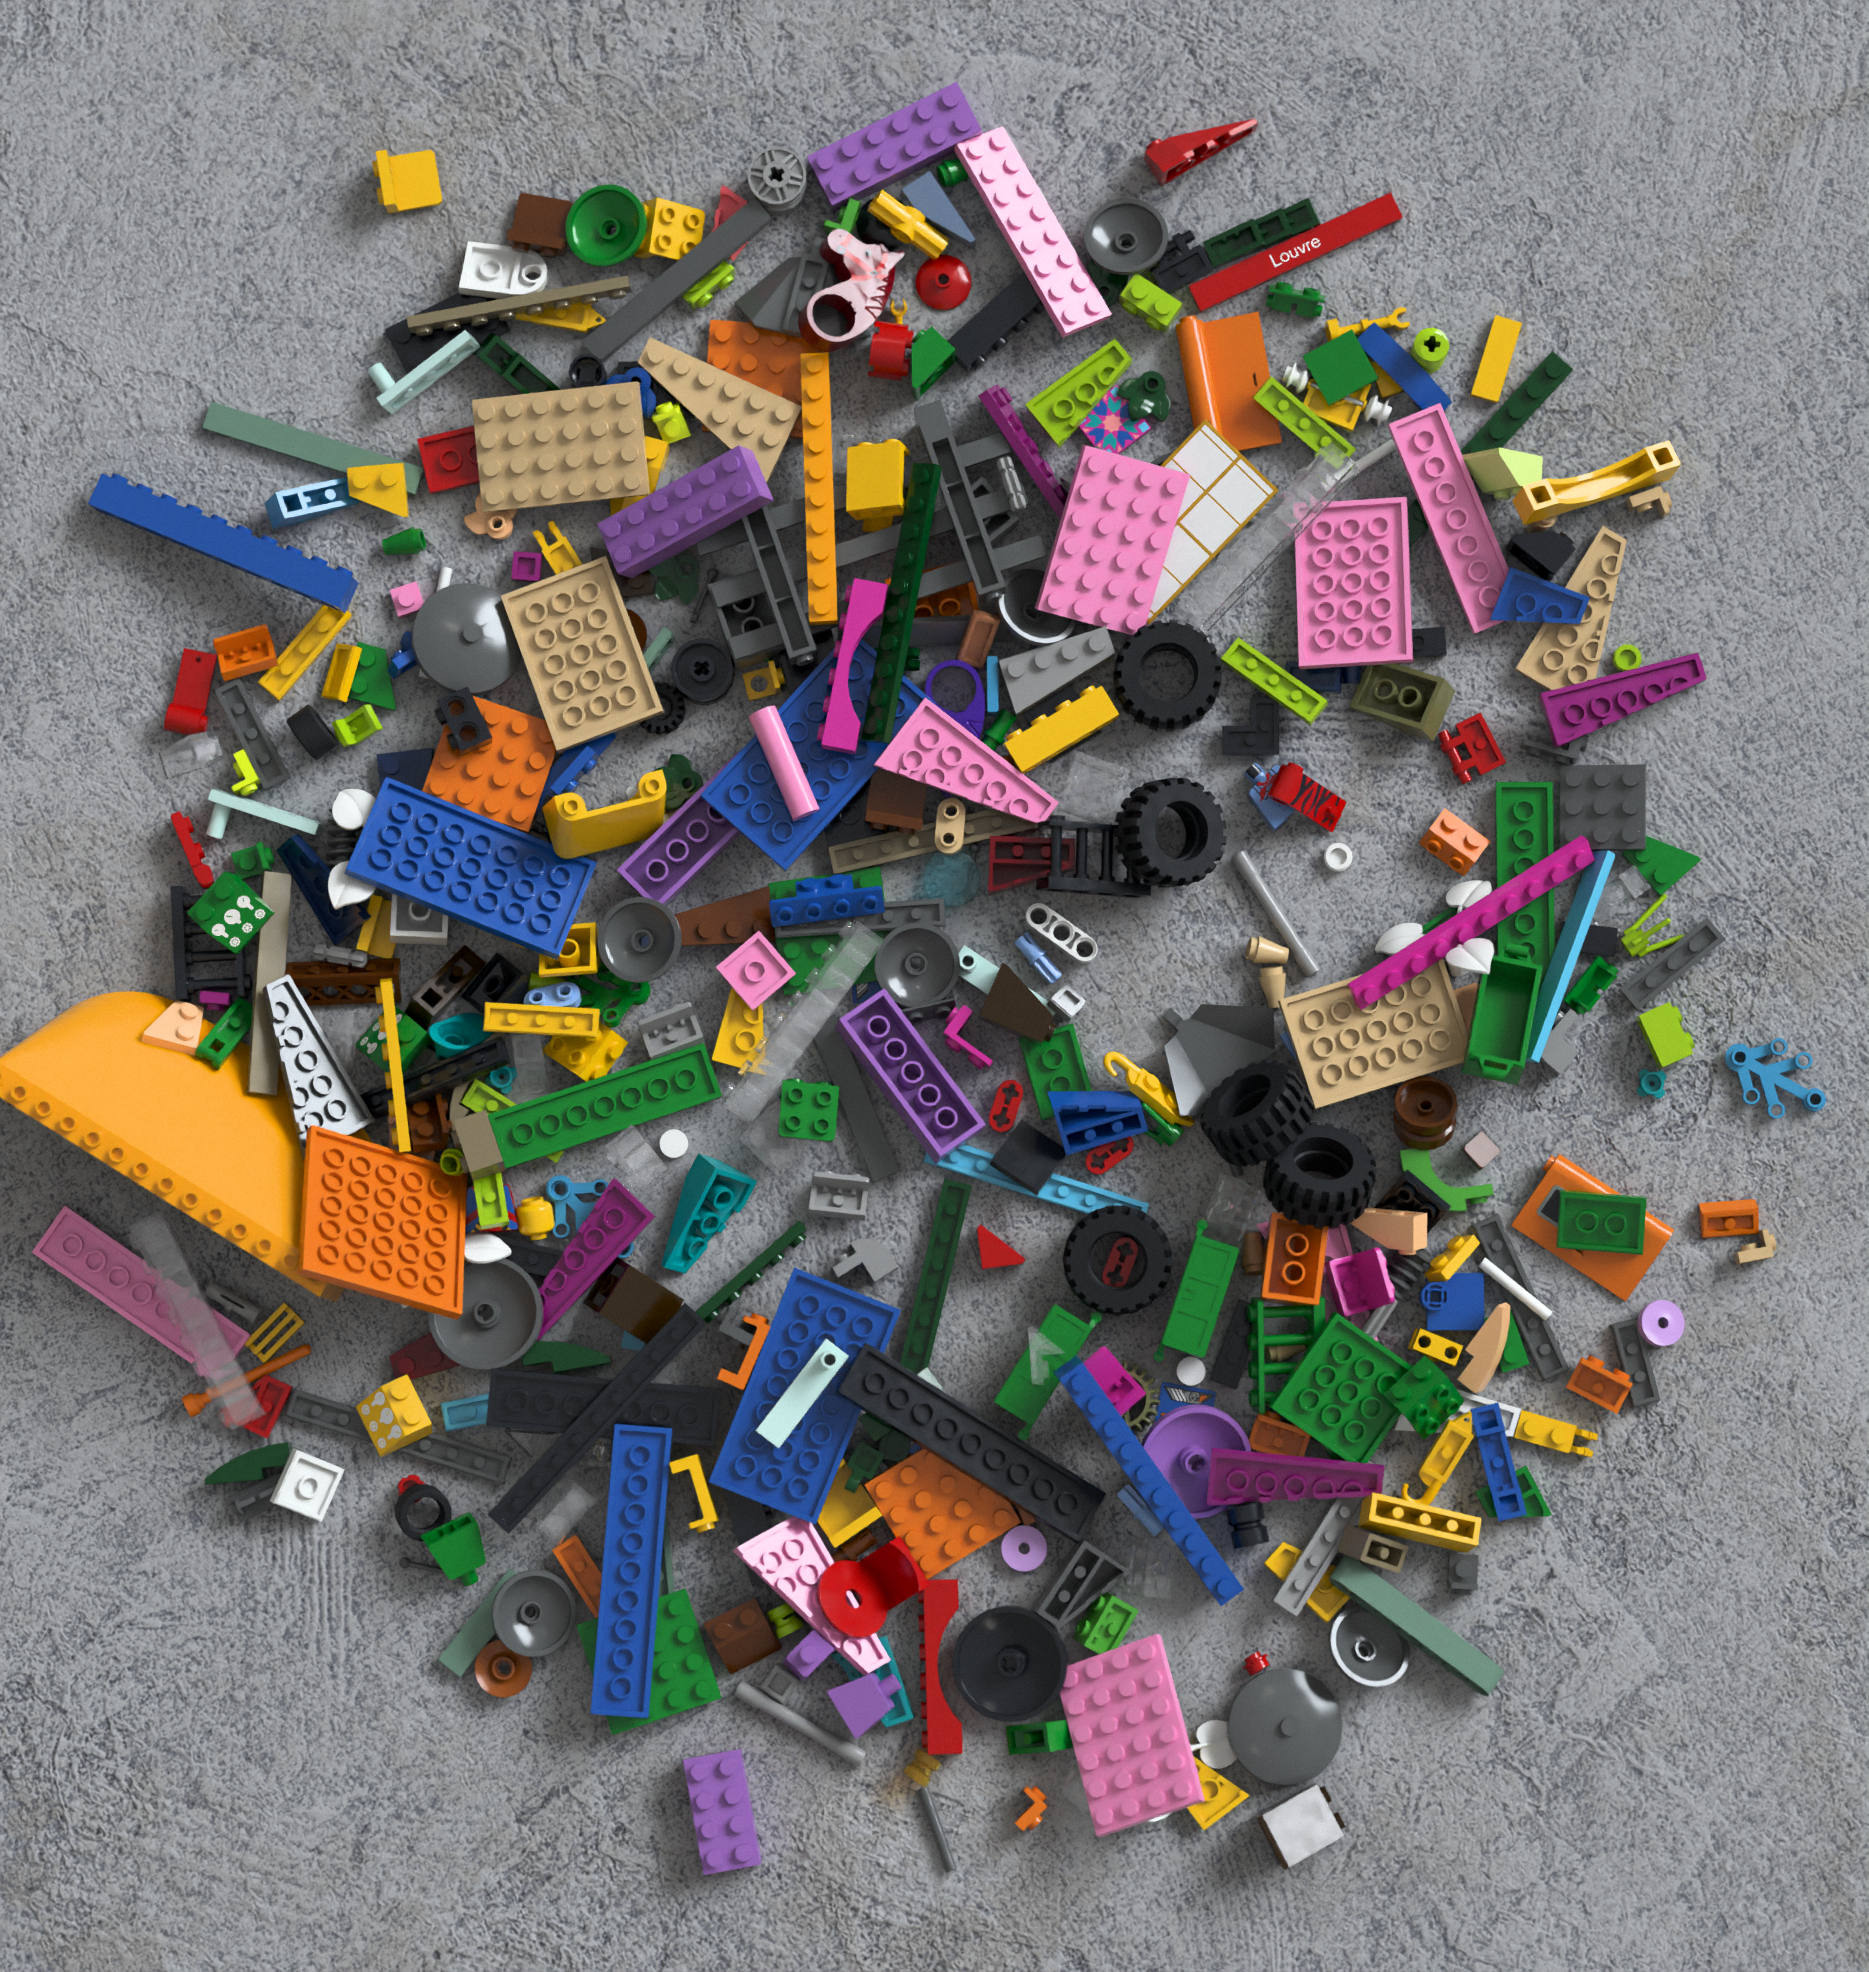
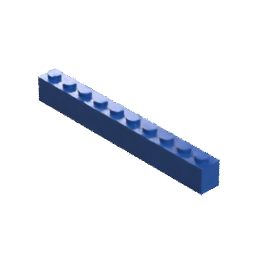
M103 473L101 474L88 502L96 511L332 609L346 613L359 584L352 577L353 572L341 566H337L336 570L327 566V561L317 556H312L311 559L301 556L303 553L301 550L287 545L286 549L277 546L278 541L266 535H262L261 539L251 535L253 531L237 524L236 528L226 525L228 522L226 519L212 514L211 518L202 515L203 510L187 504L186 508L177 504L178 500L163 493L161 497L153 495L151 488L137 483L136 487L127 484L128 479L118 474L112 473L111 477Z
M1076 1355L1055 1370L1053 1373L1219 1605H1224L1244 1590L1242 1585L1079 1357Z

